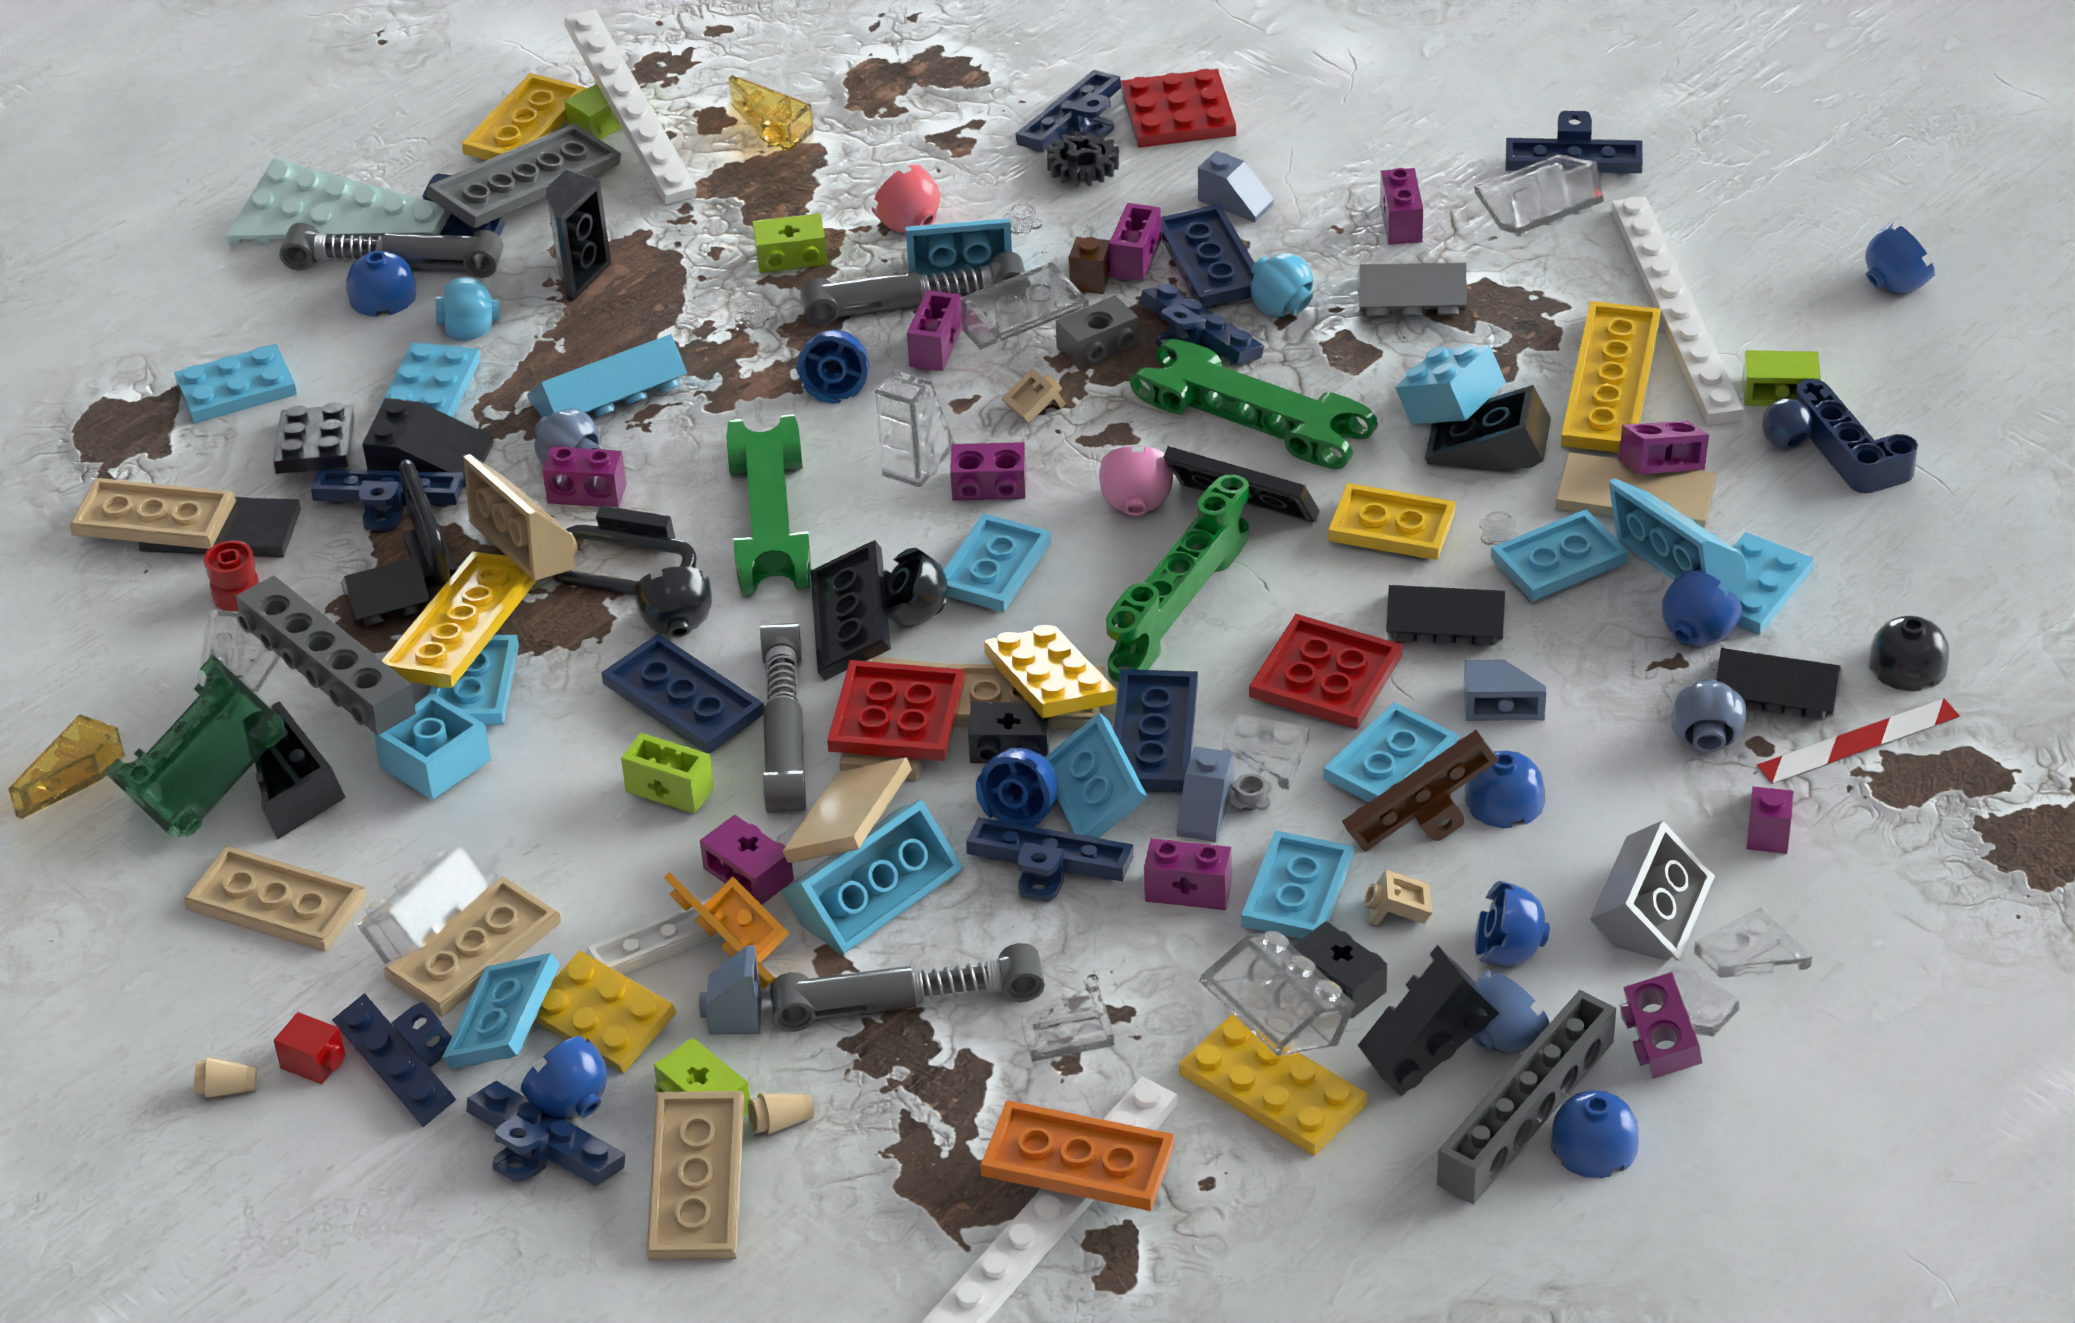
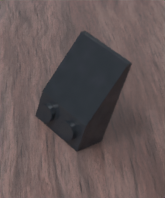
M1534 385L1489 398L1466 421L1432 423L1424 459L1427 464L1506 472L1521 468H1532L1544 461L1551 417Z
M385 398L362 446L367 470L399 471L400 462L408 459L414 463L417 472L463 473L464 487H466L463 456L472 455L484 463L494 440L493 436L419 401Z

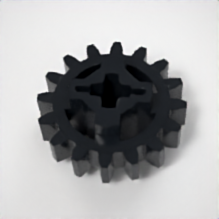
M1074 131V136L1063 134L1062 141L1053 140L1052 147H1047V170L1051 171L1053 178L1061 177V183L1063 184L1071 181L1074 186H1078L1080 182H1085L1087 186H1092V181L1103 183L1104 176L1113 177L1114 170L1119 169V147L1114 146L1113 139L1105 140V134L1103 133L1095 136L1092 134V131H1088L1086 135H1081L1078 131Z

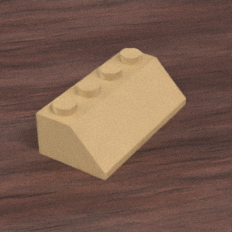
M472 455L463 456L469 522L534 581L575 569L574 554L577 553V543L574 535L564 529L555 518L549 516L541 509L539 504L533 502L525 495L523 490L518 489L506 477Z

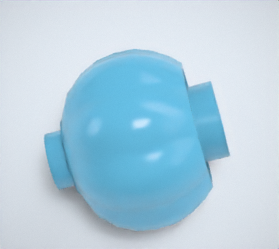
M1282 253L1269 259L1263 256L1251 268V273L1254 274L1251 283V297L1255 306L1263 314L1270 317H1284L1287 315L1286 311L1288 309L1293 315H1298L1311 302L1313 294L1310 291L1313 287V276L1308 264L1301 257L1291 253Z
M459 277L454 279L444 287V296H436V324H445V334L450 338L456 340L479 338L488 333L492 320H499V299H492L487 286L475 278Z

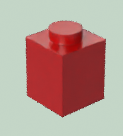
M300 1012L293 1016L273 1040L281 1069L319 1084H323L333 1071L339 1069L346 1056L339 1027Z

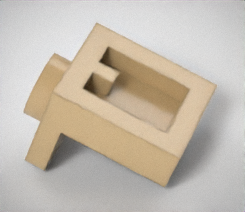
M1033 369L1002 398L1004 403L1028 424L1051 401L1060 408L1066 404L1059 394L1062 387L1049 374L1042 377Z
M1385 870L1376 884L1372 883L1368 887L1365 895L1364 904L1368 907L1369 924L1378 926L1387 912L1425 924L1432 914L1430 884Z

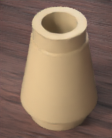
M207 1056L206 1060H196L194 1094H205L206 1099L256 1091L257 1066H248V1064Z
M758 1093L757 1098L748 1100L750 1126L754 1133L763 1132L767 1136L805 1120L813 1119L814 1105L811 1095L809 1093Z

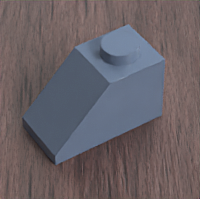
M1215 151L1198 167V201L1211 206L1221 204L1224 211L1256 222L1274 205V199L1245 161L1229 154Z
M1465 660L1464 702L1466 721L1545 720L1546 686L1506 660Z
M1194 746L1185 773L1177 836L1217 841L1233 791L1234 752Z
M755 945L745 946L708 975L707 992H700L699 1013L701 1018H707L709 1035L760 1034L762 996Z

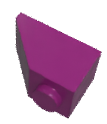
M1752 787L1747 850L1788 853L1793 790Z

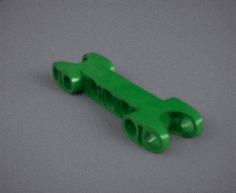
M1177 339L1165 340L1156 351L1157 360L1164 368H1140L1130 378V386L1134 394L1142 401L1173 414H1181L1189 406L1280 438L1284 440L1285 447L1294 457L1331 469L1343 468L1352 458V448L1344 438H1369L1378 426L1377 418L1371 409L1353 399L1333 392L1323 393L1318 400L1222 367V362L1214 351ZM1167 350L1173 352L1177 356V360L1171 358ZM1140 379L1148 384L1150 390L1141 383ZM1356 417L1363 419L1367 427L1361 425ZM1330 447L1338 450L1342 458L1335 456L1330 451Z
M794 413L783 414L775 428L764 432L749 430L741 418L730 419L726 433L730 475L747 474L752 532V536L733 538L737 580L742 596L754 595L757 585L763 579L771 576L789 578L797 590L810 589V571L812 568L808 531L790 532L785 470L803 469L800 434Z
M1224 475L1217 478L1197 502V517L1144 583H1136L1129 586L1116 601L1106 618L1107 635L1116 641L1107 661L1108 675L1111 679L1119 682L1120 670L1117 667L1120 666L1149 670L1161 653L1160 640L1210 576L1214 572L1227 569L1240 554L1249 539V524L1244 518L1240 517L1249 496V484L1245 478L1238 475ZM1228 487H1236V488H1239V489H1237V490H1228V489H1225V488H1228Z

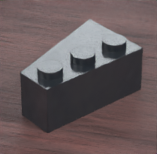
M280 701L245 721L251 753L257 771L256 779L262 797V810L277 840L346 798L332 767Z
M1438 944L1429 954L1433 962L1421 977L1413 975L1406 983L1409 992L1398 1006L1394 1008V1006L1389 1005L1357 1045L1380 1077L1400 1096L1418 1086L1427 1074L1440 1063L1450 1059L1459 1047L1475 1034L1482 1032L1489 1022L1500 1014L1476 982Z

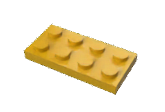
M529 73L462 142L463 154L481 160H489L557 131L567 120L564 101L585 90L586 87Z
M1042 625L1035 627L1033 631L1023 633L1006 632L998 635L997 638L984 640V654L1042 718L1116 703V689L1056 626Z
M1233 1013L1179 1062V1074L1313 1156L1367 1105L1368 1093Z

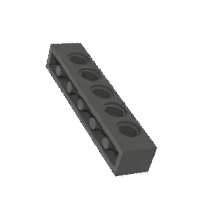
M273 575L236 595L239 610L236 617L243 631L252 633L268 651H274L279 655L290 669H296L305 676L312 687H318L329 696L337 707L342 706L359 725H365L378 736L416 714L411 683L276 576Z
M1579 990L1438 1150L1437 1185L1475 1204L1614 1043L1616 1007Z

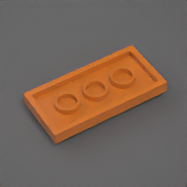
M1006 1100L981 1162V1176L1151 1211L1175 1146V1135Z

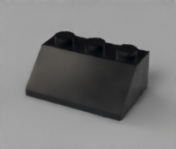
M565 170L546 188V198L550 212V225L553 233L558 272L567 300L573 302L611 265L600 180Z
M1389 585L1386 632L1394 633V640L1417 641V635L1419 634L1433 635V642L1456 643L1457 636L1472 637L1471 644L1494 646L1495 639H1503L1505 591Z
M1721 648L1716 681L1722 682L1736 691L1744 700L1745 705L1746 701L1762 703V711L1785 714L1786 707L1802 709L1801 717L1824 720L1825 713L1834 714L1842 668L1840 665Z

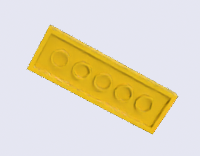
M1590 301L1562 428L1560 446L1619 453L1622 425L1640 424L1660 324V308Z
M472 551L382 661L409 683L427 684L435 688H453L537 580L534 581L508 556Z

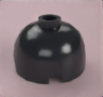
M916 547L908 548L893 559L899 564L891 573L885 569L884 579L888 619L900 625L913 626L928 621L943 610L946 604L947 578L942 566L932 557Z
M686 566L668 567L662 569L663 576L651 580V574H648L636 583L634 593L639 614L648 627L660 633L669 634L672 637H682L689 634L691 630L696 629L707 618L712 604V591L708 576L706 579L703 578L701 570Z
M1909 615L1895 617L1887 621L1874 635L1871 644L1869 667L1871 670L1874 668L1878 672V680L1887 686L1897 690L1920 691L1923 684L1933 682V686H1935L1946 676L1949 644L1942 630L1932 621Z

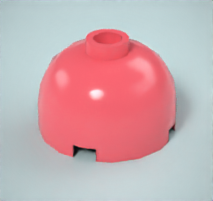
M909 165L912 170L905 174L900 170L892 174L882 184L874 197L878 204L876 208L872 207V212L885 226L893 231L905 233V227L931 225L936 218L940 204L939 188L930 174L921 165Z

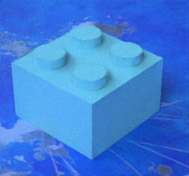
M1465 344L1458 348L1446 349L1445 346H1439L1431 349L1426 353V358L1418 366L1406 372V377L1395 386V389L1411 424L1466 421L1506 381L1490 345L1474 346L1473 344Z
M432 692L415 704V715L378 736L374 733L380 768L429 799L434 800L491 760L485 724Z

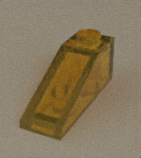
M734 75L729 77L731 105L764 142L787 151H792L814 132L811 104Z
M79 714L8 788L16 817L24 819L101 781L125 756L118 727Z

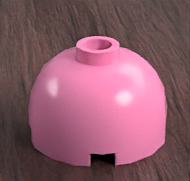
M1132 446L1112 450L1106 454L1101 460V468L1099 470L1100 487L1106 501L1113 508L1132 516L1143 515L1164 504L1173 483V472L1163 458L1164 453L1150 447H1144V453L1132 452Z

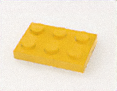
M1347 483L1328 529V541L1438 560L1456 513V501Z
M579 950L552 980L551 987L547 991L534 1021L565 1040L576 1036H582L585 1041L588 1038L601 1053L606 1064L624 1074L677 1012L673 1003Z

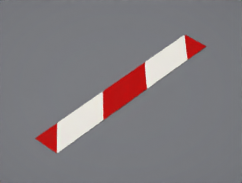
M1943 698L1757 764V766L1773 784L1961 716Z

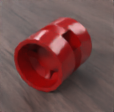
M232 540L218 543L206 552L204 565L207 576L210 579V590L214 604L223 611H239L236 595L259 584L252 549L244 542Z

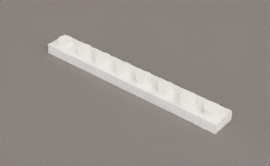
M596 9L565 16L564 26L664 204L696 197L697 187Z

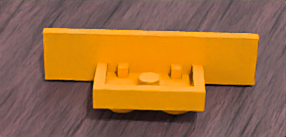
M669 872L664 878L675 888L669 895L686 912L693 907L700 914L695 921L711 937L718 932L726 940L720 947L730 957H733L745 946L755 945L760 987L765 990L771 985L775 977L761 962L790 933L734 877L703 906Z

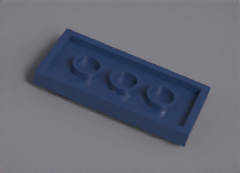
M1221 204L1161 217V240L1195 300L1201 302L1203 307H1212L1226 302L1251 298V283L1254 274L1251 273V268L1255 263Z
M656 634L601 672L602 681L605 686L708 754L763 716L764 703L660 634Z
M1120 669L1114 732L1144 790L1183 792L1185 773L1193 748L1198 671Z

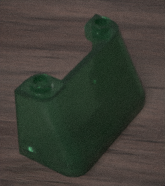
M212 655L200 668L206 676V683L204 686L199 683L195 686L194 690L199 694L198 698L148 752L138 748L134 753L138 759L130 763H124L121 759L117 758L104 772L166 833L176 838L193 835L201 827L202 819L267 748L276 745L284 735V719L235 669L215 655Z

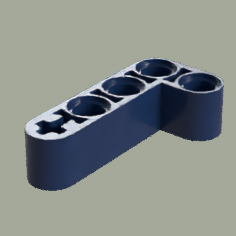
M1808 379L1799 383L1796 400L1803 403L1810 410L1814 420L1812 434L1809 438L1850 488L1859 493H1873L1912 480L1918 443L1914 438L1905 434H1894L1874 440L1825 382L1817 379Z

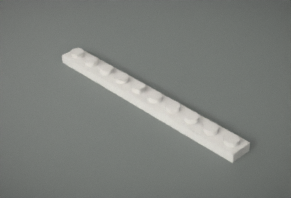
M1646 196L1612 201V214L1654 308L1661 309L1660 321L1707 426L1743 421L1744 409Z
M1141 1077L1103 1120L1156 1130L1178 1106V1097L1176 1093ZM1040 1189L921 1323H986L1094 1199Z

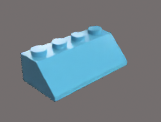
M672 334L543 381L531 390L527 397L542 418L544 416L549 417L554 412L568 408L578 409L586 414L594 412L595 417H600L616 410L614 404L626 400L628 405H632L648 398L646 392L658 388L659 392L663 393L680 386L678 380L688 373Z
M1616 478L1609 481L1617 540L1624 547L1672 580L1676 576L1677 578L1680 577L1682 572L1691 570L1701 571L1721 581L1718 588L1723 590L1726 595L1730 591L1734 593L1747 586L1745 572L1747 563L1740 550L1723 542L1717 535L1708 532L1696 524L1693 519L1684 516L1672 508L1669 503L1663 502L1650 492Z
M921 799L898 808L875 824L858 850L831 855L782 889L781 893L801 925L841 955L961 871L964 867Z

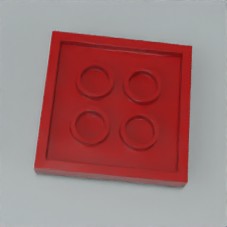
M1200 69L1193 72L1167 73L1152 77L1139 76L1121 80V92L1138 148L1236 136L1235 119L1218 69Z
M1295 613L1250 683L1249 697L1358 729L1401 659L1403 644Z
M850 660L827 739L828 752L945 761L965 684V669Z

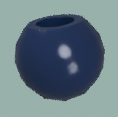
M1779 399L1764 412L1762 430L1766 439L1774 446L1789 450L1800 446L1809 439L1812 434L1814 420L1810 410L1800 401Z

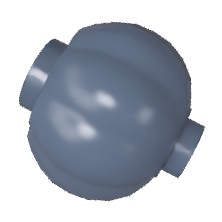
M563 409L552 413L549 417L544 416L536 424L535 434L537 437L534 447L535 453L543 466L550 446L600 449L598 429L591 417L581 410Z
M1712 679L1701 680L1678 693L1673 703L1672 728L1676 735L1690 747L1702 752H1716L1734 743L1741 736L1745 727L1746 706L1742 697L1728 685Z

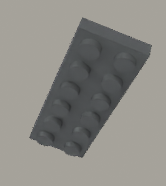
M574 123L428 185L427 197L464 221L467 225L477 228L545 198L546 188L565 170L592 177L620 165L621 153Z

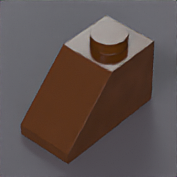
M1076 236L1068 257L1070 291L1104 294L1110 279V240Z

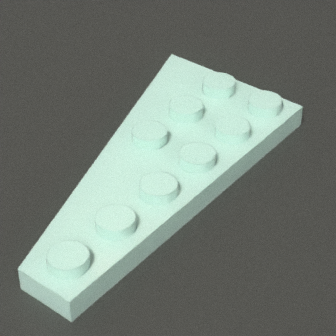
M273 158L226 234V237L230 244H241L242 240L257 239L259 243H271L272 239H284L290 226L301 222L310 224L318 230L319 234H327L329 238H332L334 234L337 238H341L342 235H345L346 238H350L352 235L355 238H360L362 235L364 239H368L372 236L373 240H375V237L384 236L386 233L439 235L451 213L432 201Z

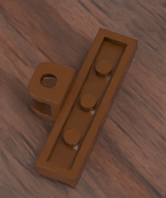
M1474 730L1403 780L1392 785L1381 795L1357 809L1353 814L1342 820V823L1348 833L1365 852L1415 818L1431 839L1440 841L1463 826L1465 821L1463 814L1454 803L1450 794L1490 768L1499 759L1480 733ZM1450 819L1447 824L1438 826L1442 820Z

